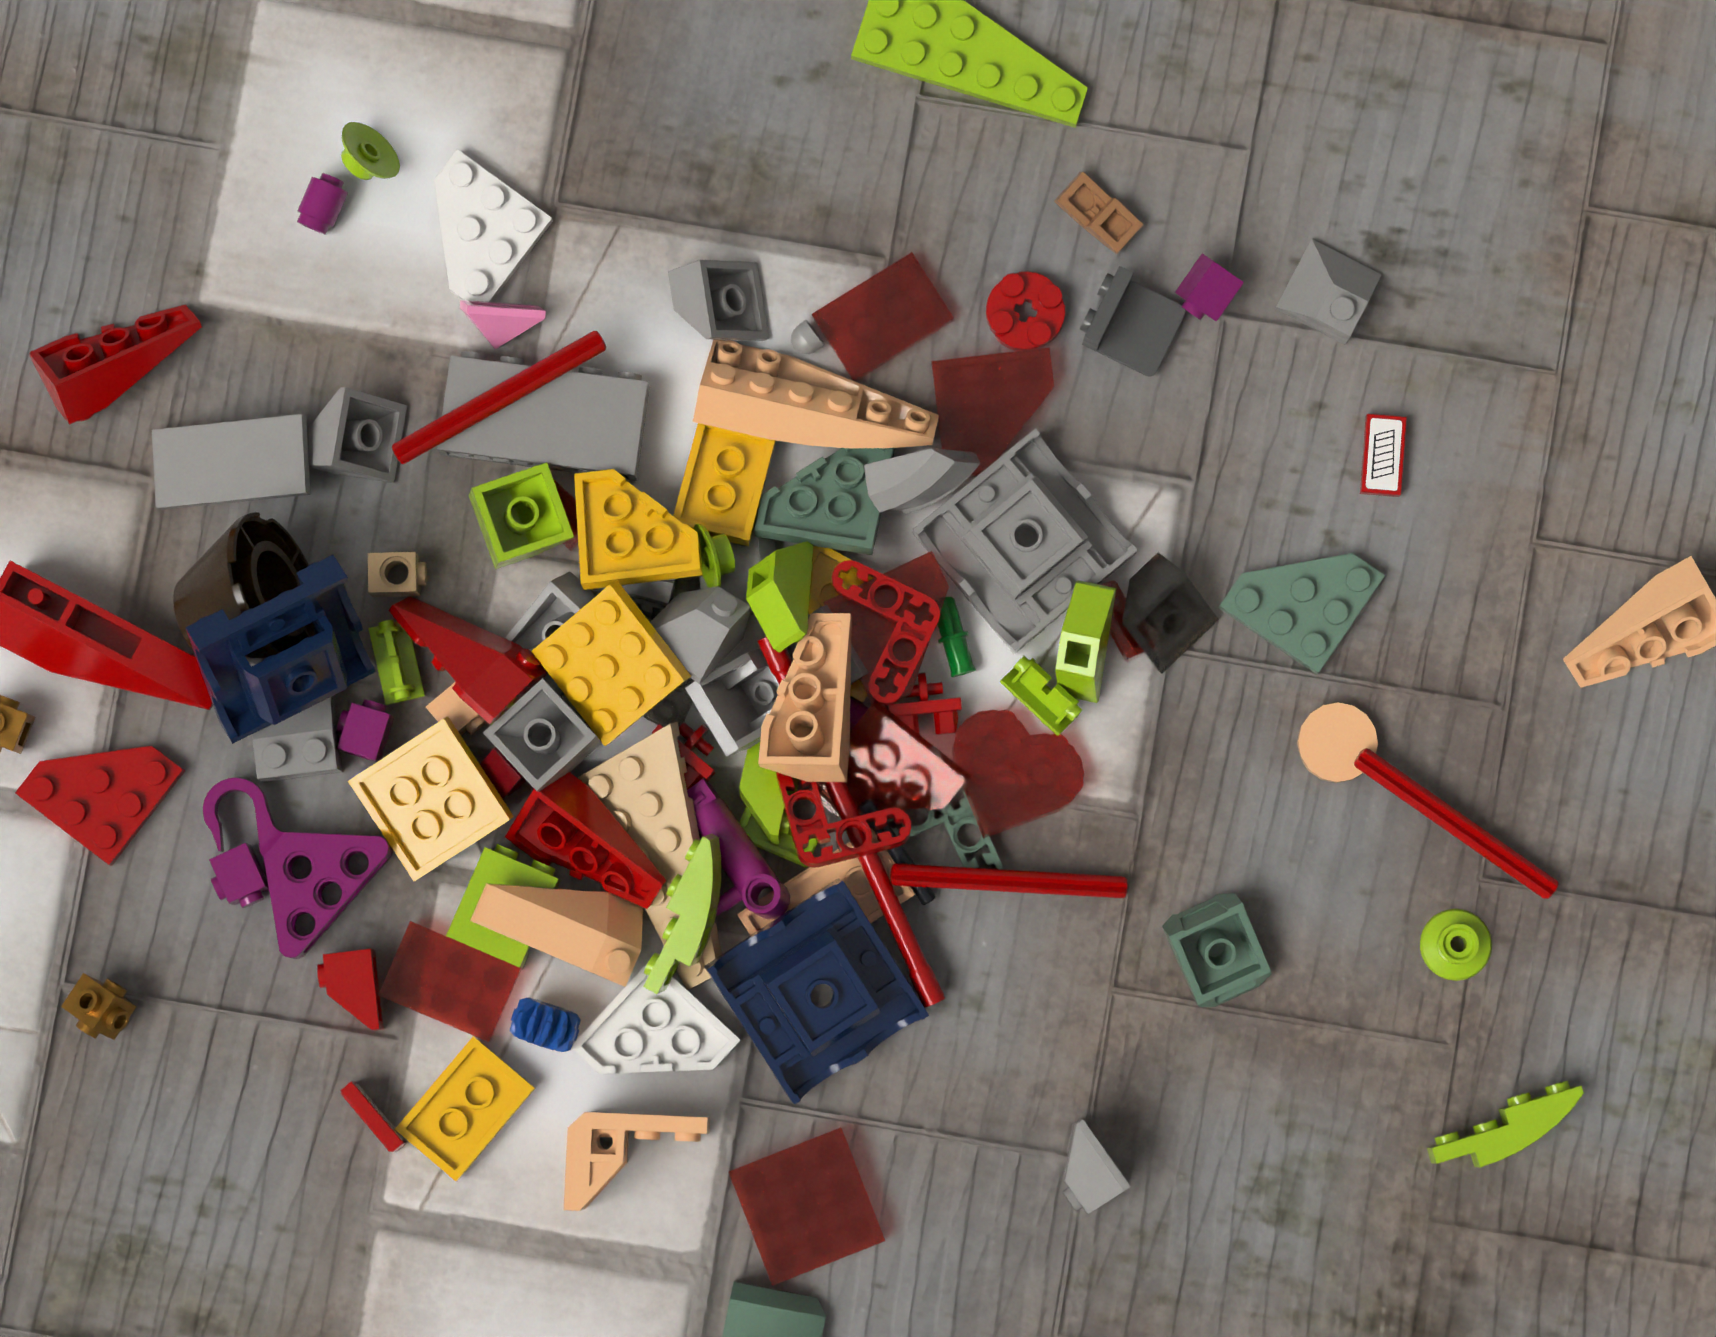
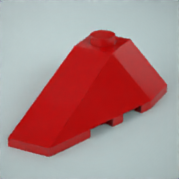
M411 596L393 604L388 610L416 644L429 648L434 655L431 661L437 671L447 670L456 682L452 687L455 693L489 724L501 717L548 673L531 650L522 648L519 644Z
M570 772L539 792L533 789L505 835L506 839L534 860L548 866L552 862L569 869V875L579 880H582L585 876L602 883L605 891L646 909L650 907L667 881L591 788Z

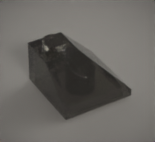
M1158 552L1129 579L1122 624L1157 671L1162 674L1219 619L1187 575Z

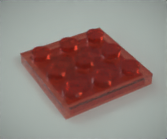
M842 1127L729 1171L772 1286L885 1241Z

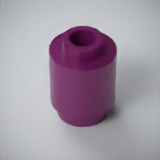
M325 173L321 174L320 179L311 177L297 210L300 213L297 223L326 235L329 226L334 227L348 195V192L342 189L344 182Z

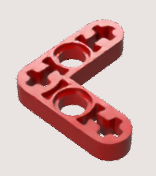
M853 560L843 561L833 570L832 584L835 591L842 597L897 623L868 684L869 693L873 700L883 705L894 704L904 694L938 625L940 618L939 606L931 597ZM851 569H855L858 571L857 579L865 584L868 583L869 576L877 579L869 589L867 600L859 597L864 592V589L856 585H851L849 590L842 587L843 580L839 577L841 572L848 574ZM881 586H890L897 592V602L890 608L880 607L874 600V594ZM904 594L913 597L908 602V605L920 609L923 604L930 607L929 614L933 616L932 621L924 620L921 625H918L914 622L915 615L907 610L904 611V617L896 615L895 613L902 607ZM901 639L910 640L916 647V654L909 661H899L893 655V646ZM888 660L896 668L906 669L908 672L905 677L897 672L893 685L898 688V691L895 694L888 692L886 697H882L879 695L880 687L875 682L878 679L885 680L891 668L883 667V664Z
M776 772V779L796 853L804 865L812 868L822 867L903 845L909 839L911 820L903 810L887 808L828 824L817 782L800 780L802 789L811 786V790H799L789 796L787 791H795L792 777ZM807 799L814 803L816 807L815 815L808 820L797 818L793 813V806L797 801ZM894 818L896 824L903 823L904 827L899 829V836L892 837L890 831L878 833L877 839L879 842L872 843V830L868 823L875 822V830L887 827V820ZM853 827L861 829L866 836L864 844L858 848H850L845 845L842 835L847 829ZM836 832V845L840 851L839 853H833V845L822 848L821 856L814 857L810 851L804 852L803 849L808 847L810 839L816 838L818 844L828 843L831 840L828 833Z

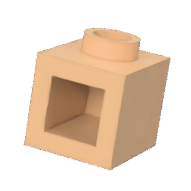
M454 682L429 703L426 708L438 722L448 716L460 735L466 731L472 735L483 727L487 721L459 698L452 689L456 683Z

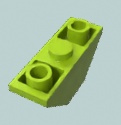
M808 541L778 549L749 568L746 600L772 648L777 652H781L791 644L799 642L807 634L808 610L811 597V572L813 569V544Z
M1079 580L1075 584L1061 630L1055 667L1057 684L1059 683L1075 699L1098 703L1117 588Z
M760 742L747 749L739 786L740 798L772 844L779 845L781 833L789 834L790 827L776 779V772L762 768L758 764ZM792 777L795 791H787L789 796L799 790L800 779Z

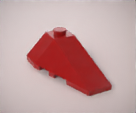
M185 304L140 316L135 321V325L129 327L115 328L114 323L102 326V334L83 339H80L78 333L64 336L29 352V355L56 408L70 425L77 421H85L91 418L94 413L107 408L202 328L200 320Z

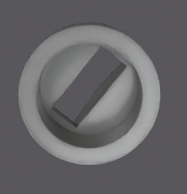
M807 320L800 323L792 332L791 343L793 348L799 353L811 354L825 345L820 335Z

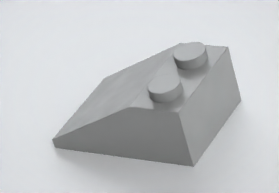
M569 571L549 582L506 635L505 639L532 651L596 595L589 589L583 590L581 581ZM547 673L543 679L562 698L565 694Z
M334 695L276 725L271 724L252 734L258 780L266 783L343 772L341 751L337 749L339 734L336 732L337 717Z

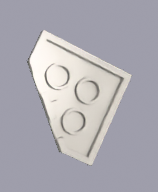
M457 149L434 179L449 289L462 300L493 302L551 225L553 219Z
M645 965L572 1045V1049L598 1074L714 1070L741 1040L674 977L667 989L659 994H655L643 987L648 978V975L644 974Z

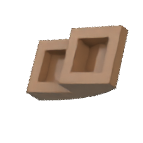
M1079 172L1054 200L1071 218L1115 254H1118L1143 226V223L1121 202L1106 194L1084 172Z

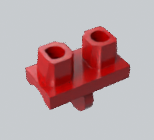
M925 672L917 673L918 684L907 685L903 694L904 698L919 696V702L891 704L888 706L889 718H894V726L899 739L920 737L918 715L933 714L935 735L957 733L958 711L962 710L961 697L928 701V695L943 694L942 682L927 683Z
M685 722L679 727L680 735L687 740L683 744L677 739L680 757H684L687 772L684 773L687 790L702 779L709 782L716 774L714 769L692 752L697 748L707 757L714 749L704 739L710 730L705 724H702L696 731ZM659 724L652 734L662 729L663 726Z

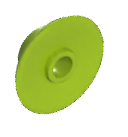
M349 122L343 127L341 138L345 149L341 153V158L345 167L353 175L363 180H370L373 176L388 179L395 177L399 173L400 162L390 143L380 133L359 122Z
M695 524L694 530L698 532L700 537L702 576L708 588L721 587V575L735 571V559L730 541L724 533L711 537L703 525Z
M1448 909L1437 913L1426 923L1421 934L1420 951L1425 964L1433 973L1447 980L1460 981L1475 976L1486 966L1491 955L1492 940L1487 926L1478 916L1467 910ZM1454 937H1459L1464 942V947L1460 952L1454 951L1451 947V940Z

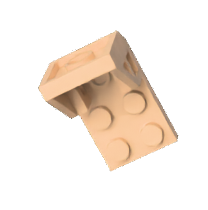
M584 1112L568 1127L564 1210L581 1211L586 1209L628 1163L629 1131H634V1139L660 1140L661 1132H674V1141L699 1142L701 1141V1134L710 1133V1117ZM601 1137L612 1138L613 1144L609 1149L601 1146Z

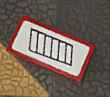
M1367 414L1365 416L1360 494L1390 497L1401 496L1407 417Z
M351 1081L340 1090V1094L389 1152H397L407 1144V1141L395 1130L392 1123L356 1081Z

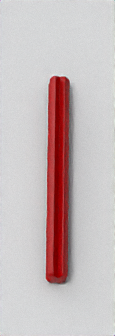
M598 331L590 332L392 445V451L401 464H406L604 352L606 344Z
M1365 748L1358 754L1354 762V766L1540 897L1549 899L1554 894L1559 883L1552 876L1370 749Z
M897 863L892 865L890 872L891 884L895 886L1125 898L1128 887L1127 878L1109 875Z

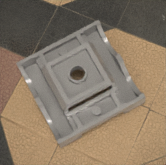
M1036 428L914 527L912 532L1013 654H1016L1068 609L1077 580L1099 584L1131 559L1138 551L1134 544L1130 543L1108 520L1086 487L1076 480L1059 462ZM1028 525L1036 530L1038 540L1033 546L1023 547L1016 542L1014 535L1019 527Z

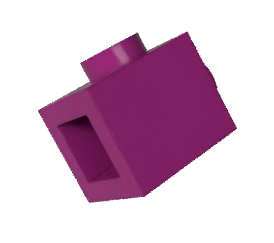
M1202 253L1175 293L1185 299L1181 307L1201 320L1206 314L1217 322L1244 282Z
M367 699L363 700L362 706L351 703L349 711L343 710L338 721L336 732L342 735L337 749L341 752L374 762L381 760L394 720L392 715L385 713L387 706Z
M244 843L209 859L216 874V877L211 878V882L220 900L226 898L229 904L236 905L240 903L242 908H246L264 899L262 892L269 890L268 881L252 845Z

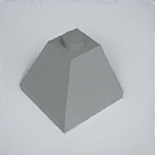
M1311 239L1275 309L1345 345L1380 280L1381 274Z
M697 260L668 271L674 311L705 339L765 341L769 339L757 262Z
M340 387L309 427V467L337 475L394 483L398 459L392 451V445L402 439L407 405L346 387Z
M716 586L678 593L650 623L689 672L690 678L701 684L744 638L751 607L749 604Z
M543 678L483 732L537 792L572 771L602 743Z
M1083 1119L1075 1121L1072 1124L1063 1181L1068 1188L1062 1192L1075 1211L1083 1208L1089 1214L1131 1186Z

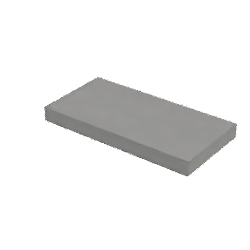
M303 414L152 430L155 505L157 509L164 510L311 495L307 418Z

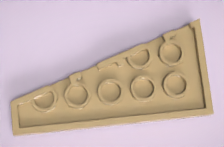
M678 722L670 723L578 777L579 780L591 788L667 880L653 903L646 909L663 945H665L667 940L663 939L662 935L668 923L673 917L678 919L680 916L666 908L671 899L670 896L666 895L668 888L677 874L683 876L689 864V861L685 860V856L696 838L700 840L693 800L688 797L684 773L687 772L685 758L680 757L677 736H680ZM716 923L713 925L708 943L699 962L690 967L680 962L677 968V972L687 990L693 989L711 979L704 966L722 955Z

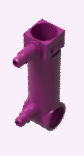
M704 779L700 780L687 790L688 797L693 800L699 835L702 838L712 833L719 837L721 867L734 885V887L719 897L716 915L719 916L743 900L745 906L750 911L762 918L776 919L787 911L790 904V894L787 887L779 881L713 786ZM772 887L774 891L772 901L765 906H760L758 897L761 891Z

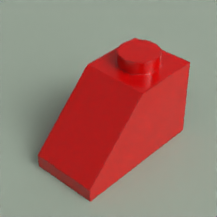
M363 949L323 954V964L317 965L320 988L326 987L329 997L371 1030H384L375 950Z

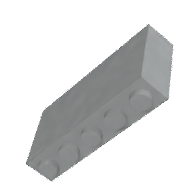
M462 351L461 357L450 356L442 416L530 366L524 365V360L520 358L502 356L500 362L484 360V354L470 351ZM579 367V372L568 371L439 444L437 450L442 456L534 467L547 462L550 470L572 473L614 469L624 476L626 480L637 481L650 387L648 381L641 380L642 375L618 372V377L602 375L603 371L601 369Z

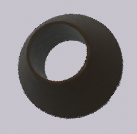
M259 512L249 513L238 518L177 582L173 594L175 616L179 628L192 650L193 648L185 627L197 622L200 618L223 609L228 619L231 620L241 615L244 611L253 609L277 597L282 592L300 586L297 572L307 568L309 564L292 536L275 519L264 520L260 518ZM312 622L245 655L249 664L256 665L265 658L276 655L298 644L307 637L316 635Z

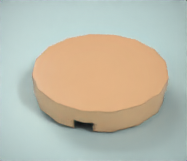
M1338 702L1323 705L1308 715L1300 727L1297 746L1303 764L1309 772L1321 780L1339 783L1353 780L1363 773L1354 766L1355 759L1365 748L1376 753L1378 739L1376 729L1367 714L1353 705Z

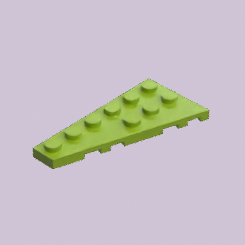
M869 0L851 54V59L1074 128H1076L1088 87L964 0Z

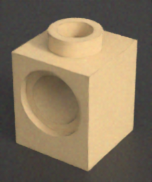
M416 552L368 553V593L372 597L421 596L420 586H427L426 562H420V556ZM396 565H404L408 568V577L401 584H392L388 580L390 569Z

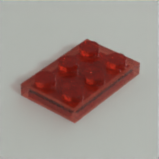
M912 252L812 313L813 320L851 380L855 382L954 321L951 312Z
M410 921L378 995L482 1040L491 1042L522 968Z

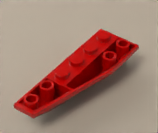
M9 561L0 577L1 647L51 673L211 710L213 704L196 657L13 561Z

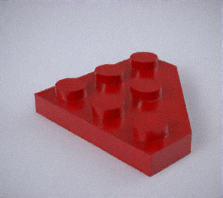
M153 746L39 761L15 794L105 863L112 866L185 770Z

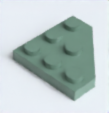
M841 448L824 459L822 456L796 473L795 478L779 488L775 486L763 493L754 528L755 537L793 543L808 541L817 547L873 555L882 512L879 513L868 496L864 465L893 458L896 448Z
M1353 553L1241 573L1218 608L1317 675L1385 575Z

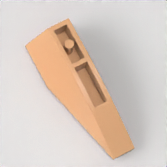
M713 340L699 386L693 422L769 440L809 446L901 448L932 445L939 415L795 357L777 353L774 350H763L730 340Z

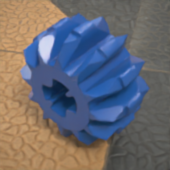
M530 997L519 1000L517 1008H514L510 1032L513 1036L528 1043L558 1052H566L571 1050L573 1042L577 1039L581 1019L576 1013L551 1003Z

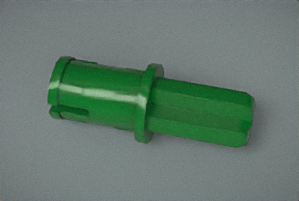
M943 597L935 600L940 609L938 628L941 638L938 639V643H943L951 670V677L976 671L966 640L969 633L963 630L955 599L953 597Z

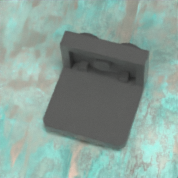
M1119 266L1115 276L1107 273L1097 295L1104 298L1097 311L1089 309L1080 327V330L1086 332L1082 345L1145 376L1151 377L1156 374L1185 316V309L1181 307V304L1132 281L1134 273Z

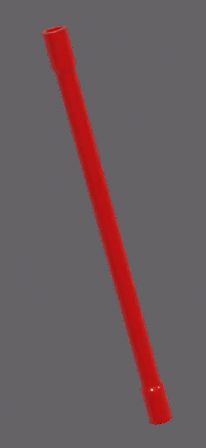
M765 637L757 642L771 673L776 677L780 685L781 680L784 681L792 659L787 648L777 652L772 648L768 638ZM823 782L840 820L860 816L846 782ZM853 827L846 830L853 848H858L864 844L866 836L861 829ZM878 853L858 857L907 965L909 977L922 1005L926 1008L944 1000V993L932 967L925 959Z

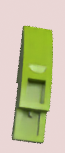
M712 833L703 836L701 840L696 838L685 856V860L689 861V864L683 876L677 874L668 888L666 895L670 896L671 899L666 908L680 916L678 919L673 917L662 935V938L667 941L661 953L655 952L644 970V974L648 975V978L643 987L655 994H659L667 989L680 962L689 967L698 963L708 943L715 922L721 888L719 837Z
M1568 1080L1546 1086L1547 1094L1532 1099L1530 1092L1507 1098L1508 1106L1498 1109L1503 1125L1498 1126L1496 1119L1474 1125L1475 1133L1459 1137L1458 1131L1435 1137L1436 1145L1427 1147L1431 1163L1438 1164L1470 1154L1474 1167L1481 1168L1521 1151L1555 1127L1572 1110L1584 1094L1582 1086L1570 1087Z

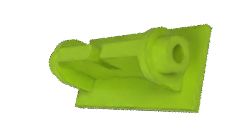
M394 620L382 621L378 623V626L368 628L385 704L391 705L424 697L425 693L411 637Z
M1023 656L1014 665V668L1000 680V683L1036 715L1043 724L1059 736L1081 713L1082 709L1077 705L1080 701L1071 696L1059 683L1053 689L1049 688L1046 684L1052 677L1035 662L1034 658L1029 660L1026 656Z

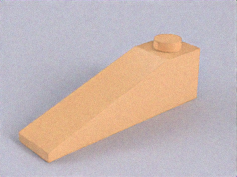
M1692 556L1655 575L1563 658L1580 688L1625 676L1630 671V668L1650 663L1653 668L1664 665L1665 658L1686 653L1687 657H1692L1716 646V598Z
M851 613L810 614L807 634L797 643L792 655L794 659L784 681L781 680L776 691L778 695L770 714H766L761 726L758 761L760 767L806 782H847L850 744Z
M486 883L470 920L624 987L627 985L642 947L643 907L606 891H580Z

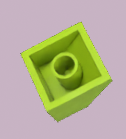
M547 462L471 488L468 496L495 570L536 556L574 538Z

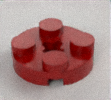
M1025 271L1007 274L994 286L987 300L986 319L990 330L1000 344L1014 351L1031 352L1045 346L1057 337L1064 322L1065 305L1061 290L1050 279L1038 273ZM1024 302H1029L1032 304L1031 309L1037 311L1036 317L1029 316L1026 322H1022L1019 320L1020 314L1014 311L1016 305L1022 306Z

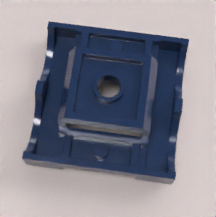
M334 555L314 562L307 568L297 572L300 586L282 592L277 597L253 609H248L231 620L228 619L222 609L209 616L202 617L197 622L185 627L218 721L232 744L271 724L276 725L376 672L359 636V632L363 630L361 620L344 586L345 583L349 582L348 577ZM312 622L316 635L307 637L298 644L276 655L269 656L251 667L245 655Z
M840 878L704 966L793 1104L801 1101L808 1091L832 1074L845 1067L857 1064L869 1056V1053L876 1046L897 1031L929 1016L844 881ZM819 984H827L833 992L831 1001L821 1007L814 1005L811 1001L813 988Z

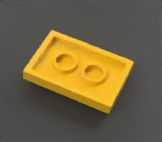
M698 423L673 516L693 529L695 524L703 525L711 537L724 533L731 543L749 546L776 440Z
M473 1036L398 1124L395 1130L453 1180L458 1181L536 1088Z

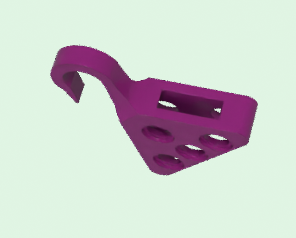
M242 778L222 780L209 790L204 799V821L212 832L218 851L224 852L222 823L218 817L220 801L224 796L235 791L245 792L252 798L256 813L260 853L264 857L279 951L285 957L300 959L308 953L392 856L393 849L388 841L380 836L281 832L275 826L265 793L256 784ZM357 853H364L369 860L368 868L363 874L353 875L349 869V860ZM307 857L312 864L311 873L304 879H297L292 872V866L298 858ZM337 883L341 887L342 897L337 904L329 906L323 901L322 892L327 885ZM309 913L315 919V928L311 934L301 936L296 930V921L302 914Z

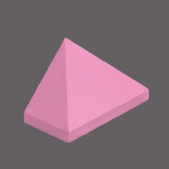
M460 300V309L495 350L541 322L546 316V310L538 305Z

